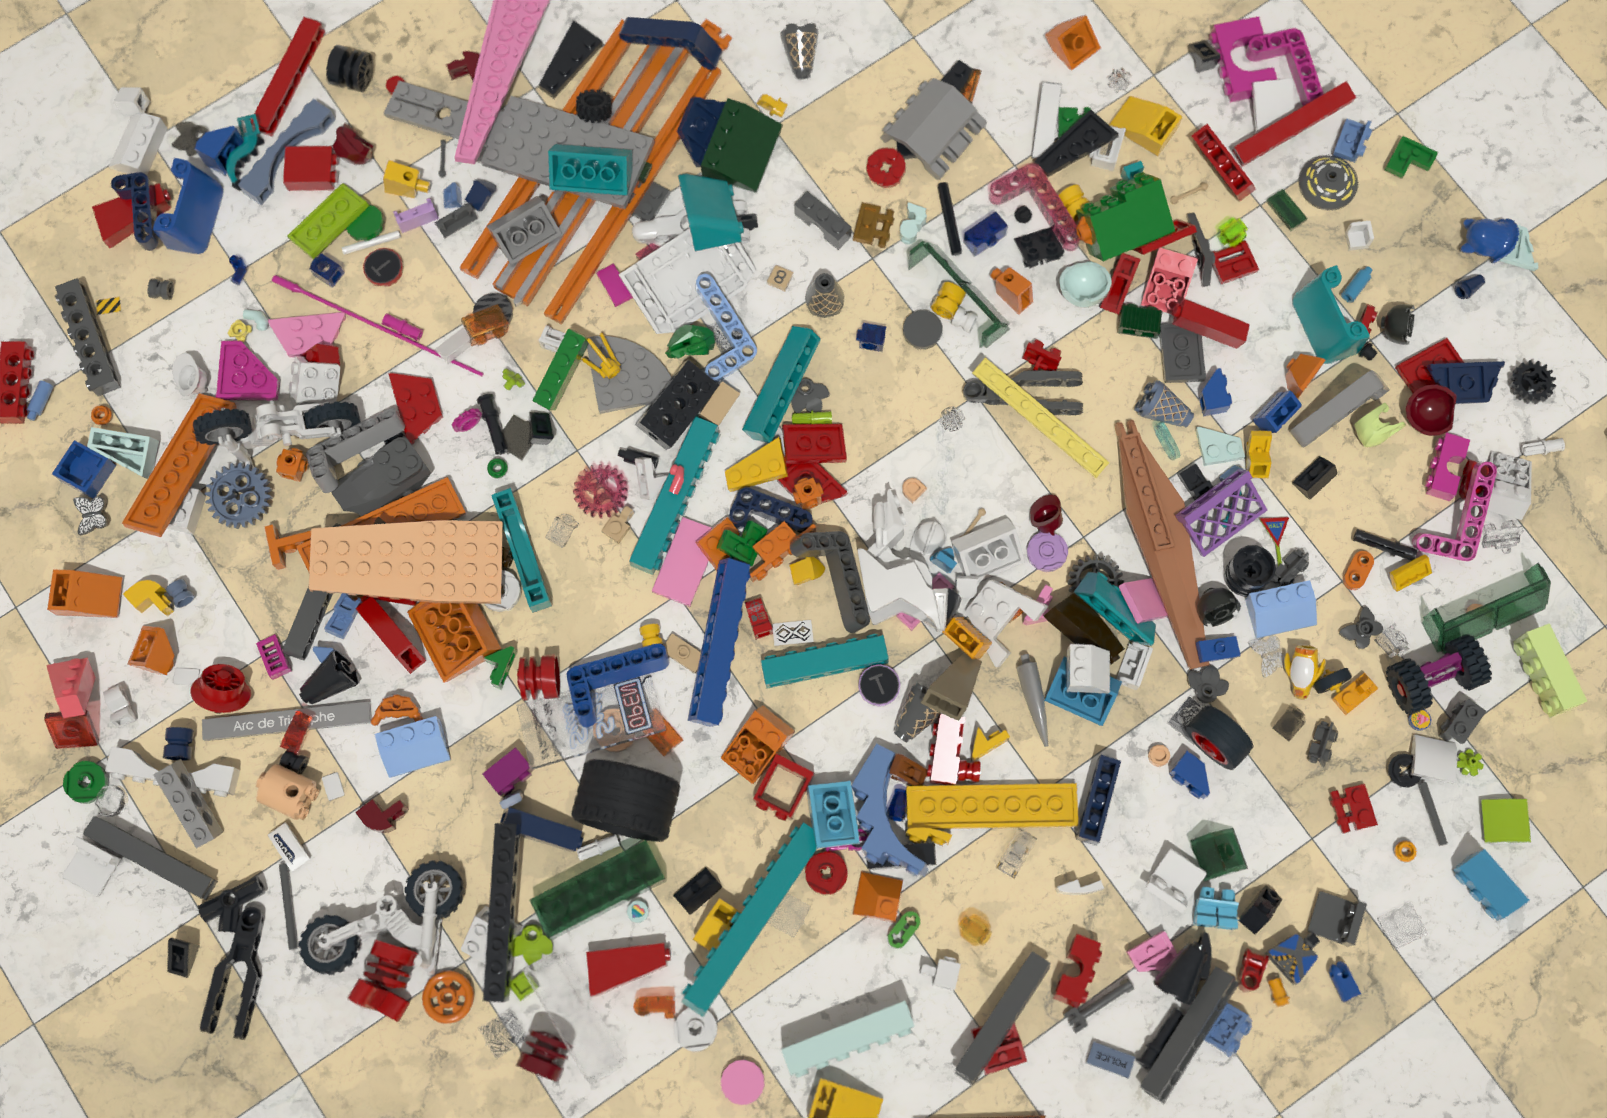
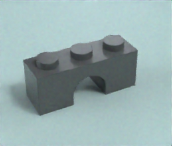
M808 191L794 204L795 215L808 226L812 223L815 224L822 231L824 239L837 250L851 238L852 227Z

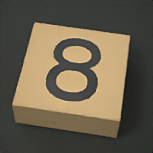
M775 265L767 280V284L786 291L793 277V272Z

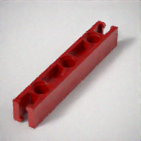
M305 16L301 20L254 113L256 114L260 133L273 137L325 34V30L321 28V22ZM251 118V125L255 126L254 121Z
M1345 81L1236 145L1232 152L1240 166L1243 167L1351 104L1357 97L1348 82Z

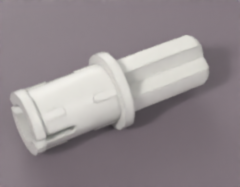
M1562 438L1548 441L1541 439L1539 442L1523 444L1521 451L1524 456L1537 454L1544 456L1550 452L1564 451L1565 443Z
M613 834L599 841L595 839V842L578 848L577 854L580 860H585L598 854L601 856L603 852L620 847L616 834Z

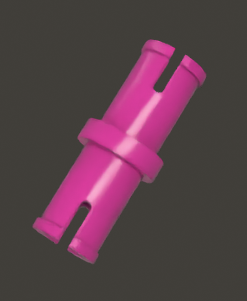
M386 313L382 319V325L396 330L399 335L404 334L416 341H419L422 337L423 330L409 324L405 319L400 320L389 313Z

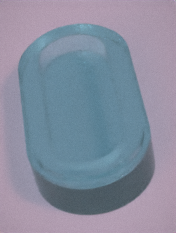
M1163 422L1155 424V434L1169 459L1175 460L1180 458L1179 448L1167 426Z

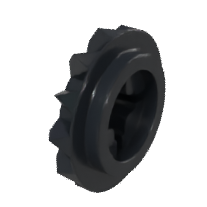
M1399 754L1391 759L1387 767L1388 776H1390L1392 783L1400 787L1410 788L1421 780V777L1411 775L1412 755ZM1410 765V767L1408 768L1409 770L1407 771L1409 776L1406 774L1403 776H1399L1400 772L1402 771L1400 769V766L1404 768Z

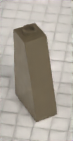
M962 653L929 686L921 700V704L959 722L968 708L982 661L972 659L967 654Z

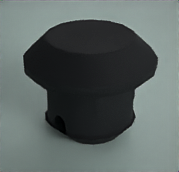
M1021 206L1015 211V219L1020 223H1027L1032 218V212L1027 206Z
M1373 343L1366 344L1359 352V356H1364L1368 361H1371L1377 355V351L1372 347Z

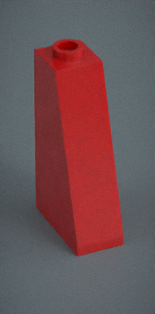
M160 183L154 185L157 217L171 209L169 201L172 200L168 189L164 190ZM118 197L92 206L102 241L108 248L114 247L134 233L132 199L123 200Z
M373 597L364 600L355 608L410 674L427 661Z
M665 943L586 952L590 996H600L667 967V961H671L670 948H666Z

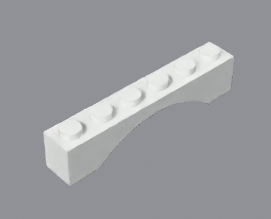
M111 746L105 769L106 772L112 774L111 778L124 780L125 777H130L133 782L145 784V780L153 781L152 785L159 786L153 776L158 770L149 765L139 753L130 749ZM212 764L205 769L189 774L201 794L213 791L215 796L227 797V794H235L240 770L235 767Z

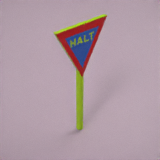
M1289 517L1259 518L1275 543L1279 566L1282 564L1280 542Z

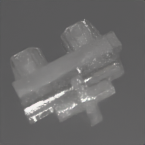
M1513 520L1503 522L1499 530H1496L1495 525L1492 523L1485 524L1482 530L1483 540L1481 545L1483 549L1495 547V549H1501L1504 554L1510 553L1511 547L1517 546V543L1520 542V535L1524 530L1522 526L1517 527Z

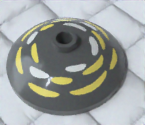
M1321 155L1308 161L1302 168L1299 175V189L1305 200L1312 206L1322 210H1337L1348 205L1355 197L1358 190V177L1353 167L1344 159L1333 155Z

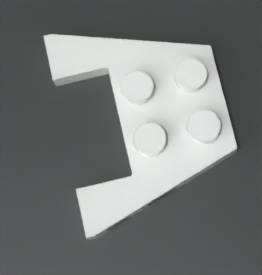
M989 580L965 612L973 627L979 633H982L986 639L992 641V645L988 648L987 653L994 666L1000 667L1011 652L996 639L1020 608L1033 621H1037L1048 606L1033 600V598L1018 593L1014 589L995 580Z

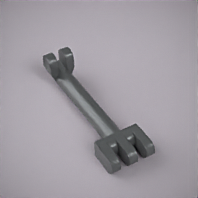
M1128 978L1122 980L1120 986L1079 1012L1074 1007L1063 1014L1065 1018L1070 1017L1072 1014L1075 1016V1018L1068 1022L1070 1026L1079 1022L1080 1025L1073 1029L1075 1034L1088 1026L1085 1021L1087 1017L1125 992L1128 994L1134 990Z

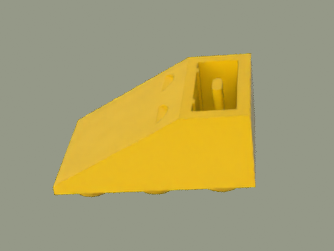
M1130 96L1109 125L1117 128H1126L1124 136L1159 156L1179 128L1183 116L1167 106Z
M820 1078L808 1118H878L883 1099Z

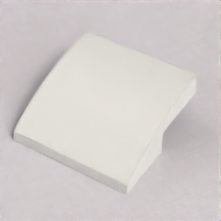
M1413 735L1411 775L1451 784L1456 783V744Z

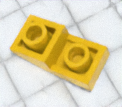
M909 828L906 832V836L909 837L908 840L915 844L926 843L929 836L932 838L931 841L933 843L943 846V844L948 845L952 837L949 833L931 828Z

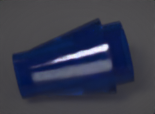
M904 789L894 790V795L887 810L888 818L892 821L903 822L905 817H907V791Z

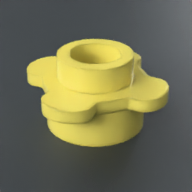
M236 320L230 326L228 335L235 337L237 341L244 342L246 340L245 337L248 333H251L252 328L250 325H245L241 320Z

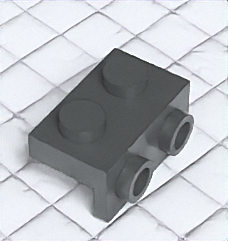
M1470 699L1462 703L1458 702L1451 711L1453 713L1451 719L1447 718L1440 726L1442 732L1439 734V737L1445 741L1453 738L1460 744H1464L1486 713V710Z

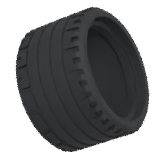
M590 759L584 763L583 774L580 777V785H578L577 795L574 800L575 804L571 812L575 821L595 829L640 840L662 842L668 838L673 820L672 816H674L677 797L681 788L677 780L653 770L616 761Z

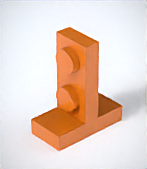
M273 525L265 526L272 565L277 570L286 568L283 557L284 552L294 553L297 551L296 546L311 540V531L279 538L278 530Z

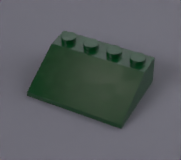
M727 98L701 163L702 176L724 180L729 185L732 184V186L757 193L783 124L745 103Z

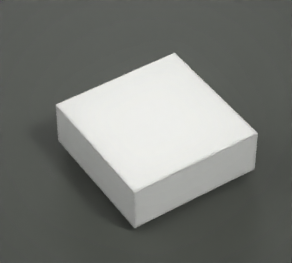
M957 576L956 593L961 598H976L978 577Z

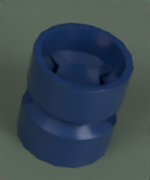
M182 727L166 728L165 740L168 744L164 746L163 758L175 761L179 759L182 761L191 760L192 747L189 744L192 743L194 730Z

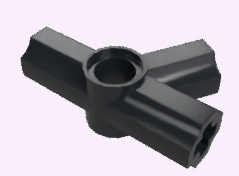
M254 877L230 890H224L220 895L198 905V912L205 923L219 917L218 932L235 933L242 905L265 894V887L259 877ZM231 894H234L235 902L230 905L228 898Z

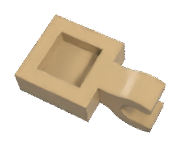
M625 506L619 518L615 515L611 517L601 530L602 533L619 544L631 528L627 522L634 515L633 510Z

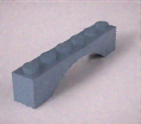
M314 98L310 103H307L303 107V111L291 121L290 126L280 133L277 141L267 148L263 157L254 163L250 172L241 178L238 185L242 192L262 206L274 192V180L279 165L285 158V147L297 146L306 139L324 134L336 120L332 111Z

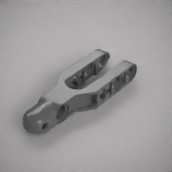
M1023 371L1012 378V380L1019 386L1077 387L1083 384V374L1078 371ZM980 380L970 381L964 386L963 397L968 402L1008 405ZM1035 399L1053 415H1080L1083 413V403L1067 402V400L1053 402L1045 399Z

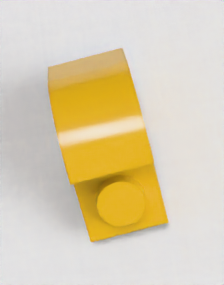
M1250 431L1249 442H1246L1245 461L1246 470L1250 472L1253 478H1269L1272 463L1269 453L1272 441L1271 431Z
M139 581L123 593L134 608L141 613L147 610L153 603L166 616L174 612L169 606L172 602L164 595L166 589L154 581Z

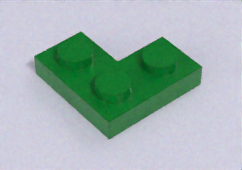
M1403 135L1385 171L1403 178L1410 163L1429 171L1439 152Z
M747 521L741 537L730 530H724L717 549L752 567L757 557L753 546L765 537L767 529L754 521Z

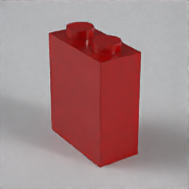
M286 146L283 173L285 187L288 191L334 190L335 183L338 182L336 165H339V157L332 146Z

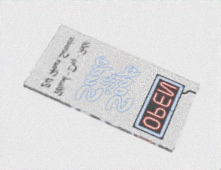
M651 673L591 690L597 715V721L591 727H582L579 724L574 712L570 690L561 692L560 697L557 699H545L543 697L516 705L530 769H537L666 731Z

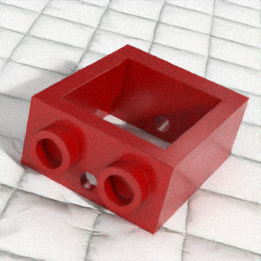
M776 754L753 798V801L756 803L755 806L765 812L768 809L775 812L774 816L780 820L786 821V819L792 821L814 777V772ZM777 767L805 780L789 812L762 799Z

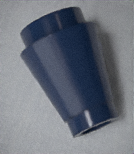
M1478 274L1459 281L1454 288L1456 295L1460 299H1469L1485 284V279L1482 275Z

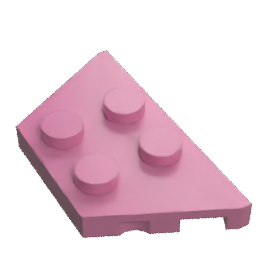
M345 312L270 319L268 323L288 356L293 358L300 356L316 344L333 346L334 340L339 335V328L346 319Z

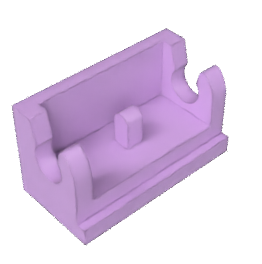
M430 197L426 199L427 203L399 214L397 210L393 212L402 233L439 219Z

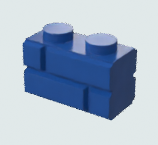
M1279 392L1253 418V421L1261 431L1277 433L1282 428V425L1301 408L1302 404L1293 392Z

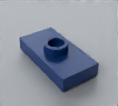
M1236 636L1196 642L1200 663L1241 656Z

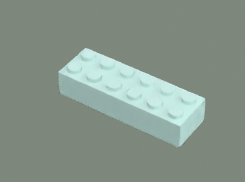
M903 1001L781 1049L790 1075L795 1074L796 1078L809 1074L808 1069L816 1066L817 1070L829 1066L828 1061L836 1058L839 1062L849 1058V1053L857 1050L858 1054L870 1050V1044L875 1042L880 1046L890 1042V1037L898 1034L899 1038L912 1033L911 1028L915 1027L907 1004Z

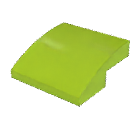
M1527 799L1481 800L1485 843L1531 842Z

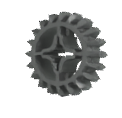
M1096 554L1092 560L1089 556H1086L1085 562L1079 559L1078 565L1074 564L1072 566L1073 571L1069 572L1068 576L1072 578L1067 581V584L1072 585L1069 588V592H1074L1083 578H1079L1080 574L1086 569L1092 568V573L1100 572V569L1105 571L1109 575L1107 582L1118 588L1124 583V580L1119 579L1123 573L1116 572L1119 568L1118 565L1111 566L1113 563L1112 559L1107 563L1105 562V556H1102L1101 560H1098Z

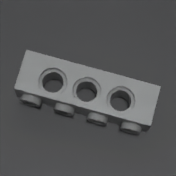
M181 759L153 774L196 849L223 833Z

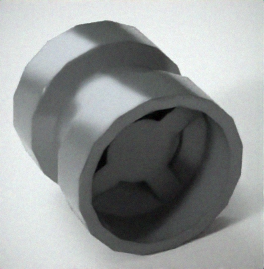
M151 278L147 288L149 298L157 299L162 297L164 300H171L174 294L173 281L164 280L162 282L159 279Z

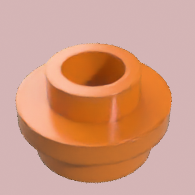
M96 406L91 412V419L97 425H106L112 418V412L106 406ZM104 413L105 416L100 419V415Z

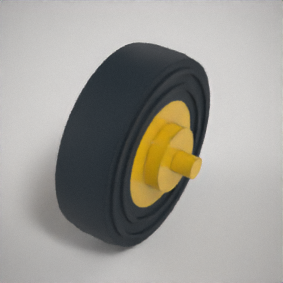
M1343 668L1336 672L1335 670L1330 672L1327 669L1325 670L1326 675L1323 676L1324 678L1315 682L1314 687L1318 694L1329 690H1336L1338 693L1340 692L1339 688L1343 686L1342 684L1350 680L1352 675L1348 668Z

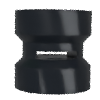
M287 749L282 755L279 765L302 775L308 765L309 758L304 755H297L292 749Z

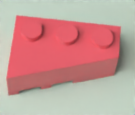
M75 658L66 662L46 665L54 696L63 718L85 715L96 678L88 658Z

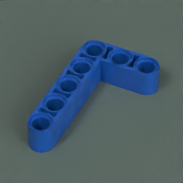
M653 644L570 668L567 672V681L574 712L579 724L582 727H591L597 721L591 690L666 669L669 665V657L665 646Z

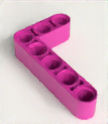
M1291 28L1256 36L1250 40L1245 52V56L1249 61L1257 62L1285 55L1302 107L1324 94L1301 30Z
M1478 462L1474 465L1456 539L1418 533L1412 539V545L1415 549L1462 561H1471L1475 558L1497 474V468L1493 463ZM1484 465L1489 468V473L1485 477L1481 474V468ZM1481 485L1484 493L1478 497L1476 495V488ZM1473 506H1477L1479 509V513L1475 517L1470 513ZM1472 526L1474 529L1471 537H1468L1465 533L1466 528ZM1422 537H1426L1428 540V544L1424 548H1421L1419 545ZM1446 541L1448 543V550L1442 553L1440 545ZM1464 546H1467L1469 549L1466 557H1462L1460 553Z

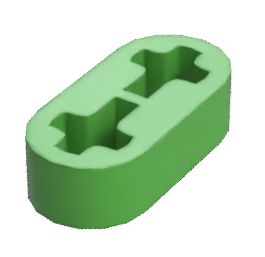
M912 911L906 912L890 931L888 943L891 947L899 949L909 941L920 925V917L917 913ZM914 916L916 918L914 921L916 926L910 925L907 930L903 928L907 923L905 918ZM901 930L905 932L901 937L903 943L897 942L894 944L892 935H898Z

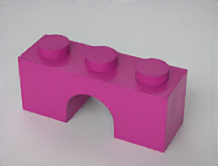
M1445 433L1442 438H1438L1435 445L1437 454L1430 463L1432 473L1428 475L1425 482V487H1428L1427 495L1451 501L1456 496L1461 477L1450 473L1447 463L1460 464L1466 458L1470 439L1450 433Z

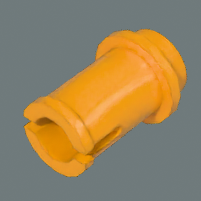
M1282 978L1268 981L1274 997L1273 1004L1276 1003L1277 1007L1290 1004L1288 1000L1290 996L1287 997Z

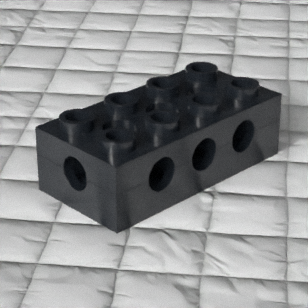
M687 360L681 364L635 425L661 447L668 450L673 447L720 385L690 360ZM687 385L692 388V394L687 392ZM675 400L680 403V410L675 408ZM662 416L668 419V425L663 424Z

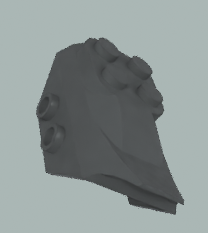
M406 436L394 439L378 450L369 460L360 462L357 468L338 480V487L331 493L343 511L354 512L363 516L418 491L431 472Z

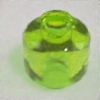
M1231 217L1218 227L1219 235L1217 237L1224 246L1226 244L1236 246L1247 237L1246 231L1248 228L1240 218Z

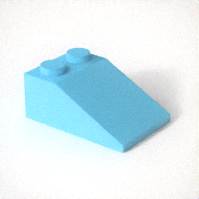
M851 781L809 785L807 800L817 849L860 844Z

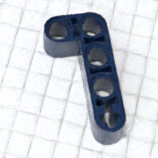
M143 172L115 176L111 181L113 190L123 200L132 199L134 237L144 250H154L159 242L158 236L153 231L157 218L154 184Z
M747 487L742 488L738 492L729 513L730 521L737 529L744 528L752 514L777 524L785 521L792 530L800 533L813 524L812 515L807 510ZM744 496H750L752 497V500L748 503H745L742 501V498ZM764 503L771 505V508L768 510H763L760 507ZM782 511L790 513L786 518L781 517L779 514ZM742 514L744 518L741 521H736L734 516ZM807 519V522H804L803 525L800 524V521Z

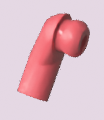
M674 464L670 469V474L675 475L669 491L678 495L684 482V468L681 465Z

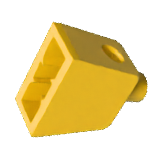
M388 160L383 176L385 193L415 198L417 191L429 192L430 182L420 179L419 170Z

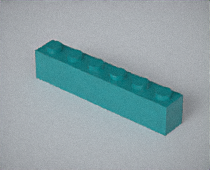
M792 326L742 429L753 440L767 443L772 442L821 340L812 329Z
M871 634L863 640L852 638L846 640V643L843 644L832 642L826 644V647L819 649L817 646L806 648L805 652L800 653L789 651L785 653V656L780 657L776 655L764 657L765 660H761L766 689L869 668L873 665L888 664L889 657L884 635Z

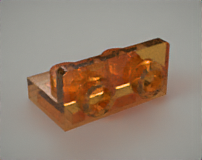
M498 304L461 318V322L470 337L469 343L471 347L483 345L493 338L499 339L508 331L509 323Z

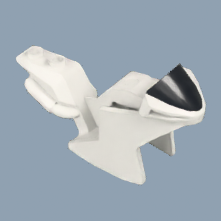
M888 489L887 502H878L874 506L876 542L867 551L857 549L866 602L872 624L877 625L899 613H905L935 628L937 632L945 631L956 615L962 599L959 594L950 588L933 589L932 576L925 563L909 557L904 560L891 552V549L904 536L903 525H906L904 514H899L897 507L900 506L897 494L893 495L891 489Z

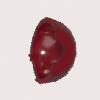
M1437 384L1425 385L1417 389L1410 396L1406 406L1407 419L1411 426L1421 434L1428 436L1442 435L1453 428L1457 396L1447 387Z

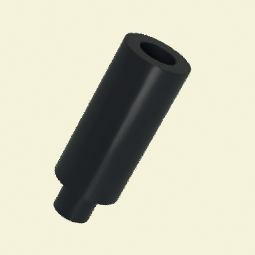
M627 448V450L619 449L618 457L624 458V462L636 465L635 458H651L654 464V472L657 469L659 457L631 448Z

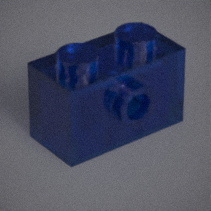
M995 211L966 231L963 243L976 257L1005 237L1008 225Z

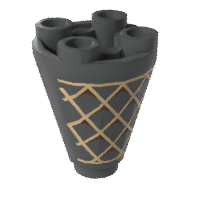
M808 23L805 26L787 24L786 29L782 30L780 35L792 72L796 79H808L811 77L818 29L815 23Z
M827 273L817 276L806 291V306L813 316L832 317L838 315L844 306L845 296L842 288Z
M919 683L913 685L910 689L895 726L894 734L906 743L925 730L942 714L921 704V700L928 688Z

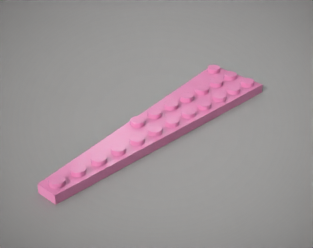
M493 0L455 153V162L476 163L550 0Z

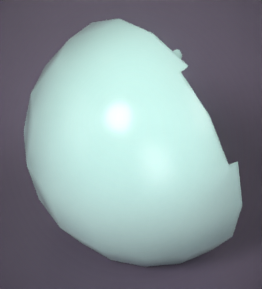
M1092 261L1077 263L1067 267L1062 272L1059 280L1063 296L1070 303L1082 308L1092 307L1101 303L1107 297L1112 284L1111 276L1106 268Z

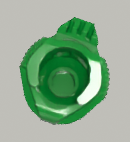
M683 325L673 334L667 345L669 349L665 354L668 358L674 359L681 358L684 355H708L709 350H713L715 346L714 332L702 326Z

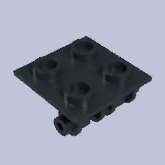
M1051 227L1014 238L1025 259L1023 260L1025 268L1029 267L1030 269L1038 266V261L1040 265H1043V259L1045 263L1060 260V257H1063V253H1065Z

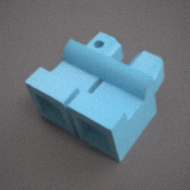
M1202 887L1199 898L1195 902L1193 926L1227 930L1238 929L1237 909L1239 902H1235L1234 890L1222 889L1221 900L1213 899L1214 888Z

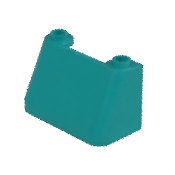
M678 175L694 250L700 251L742 242L740 234L744 233L742 221L738 222L731 198V196H734L732 184L728 185L727 181L697 175Z
M1337 265L1327 268L1300 289L1292 300L1293 307L1316 357L1326 360L1324 364H1330L1358 354L1370 337L1363 323L1358 321L1346 323L1331 291L1342 280Z

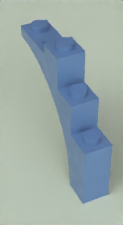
M876 744L851 785L855 793L854 796L865 802L856 816L860 824L859 827L870 833L861 850L865 855L864 858L873 864L878 862L883 865L887 859L888 862L897 867L899 864L906 867V871L914 876L919 874L925 877L928 872L926 863L912 855L899 842L888 818L887 789L891 777L889 771L896 754Z

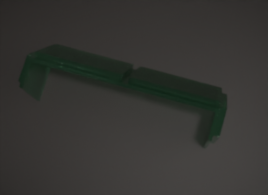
M922 241L910 250L909 270L931 254L993 321L994 324L981 335L980 348L983 346L988 348L1010 330L1008 327L1010 323L976 286L971 285L972 282L938 245Z
M1537 563L1524 573L1530 585L1447 622L1443 621L1437 608H1434L1425 615L1422 625L1436 652L1441 651L1442 654H1445V644L1465 634H1470V636L1475 637V640L1492 633L1494 628L1496 630L1502 629L1545 610L1548 604L1551 581L1543 566L1541 567Z

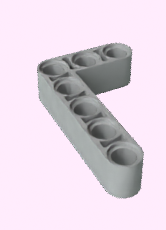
M1371 370L1296 425L1290 432L1300 446L1304 448L1369 399L1377 400L1390 389L1378 373Z
M386 409L342 431L341 436L330 437L307 451L306 455L312 477L323 493H330L338 487L339 482L334 469L335 465L404 430L405 424L396 409Z

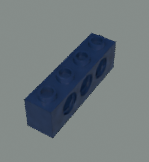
M1104 755L1098 757L1076 840L1095 846L1100 843L1121 760Z

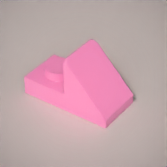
M1045 585L1036 601L1048 606L1053 599V596L1050 595L1053 588ZM1046 609L1037 621H1033L1027 615L1023 624L1027 626L1046 622L1047 620L1043 615L1050 610Z

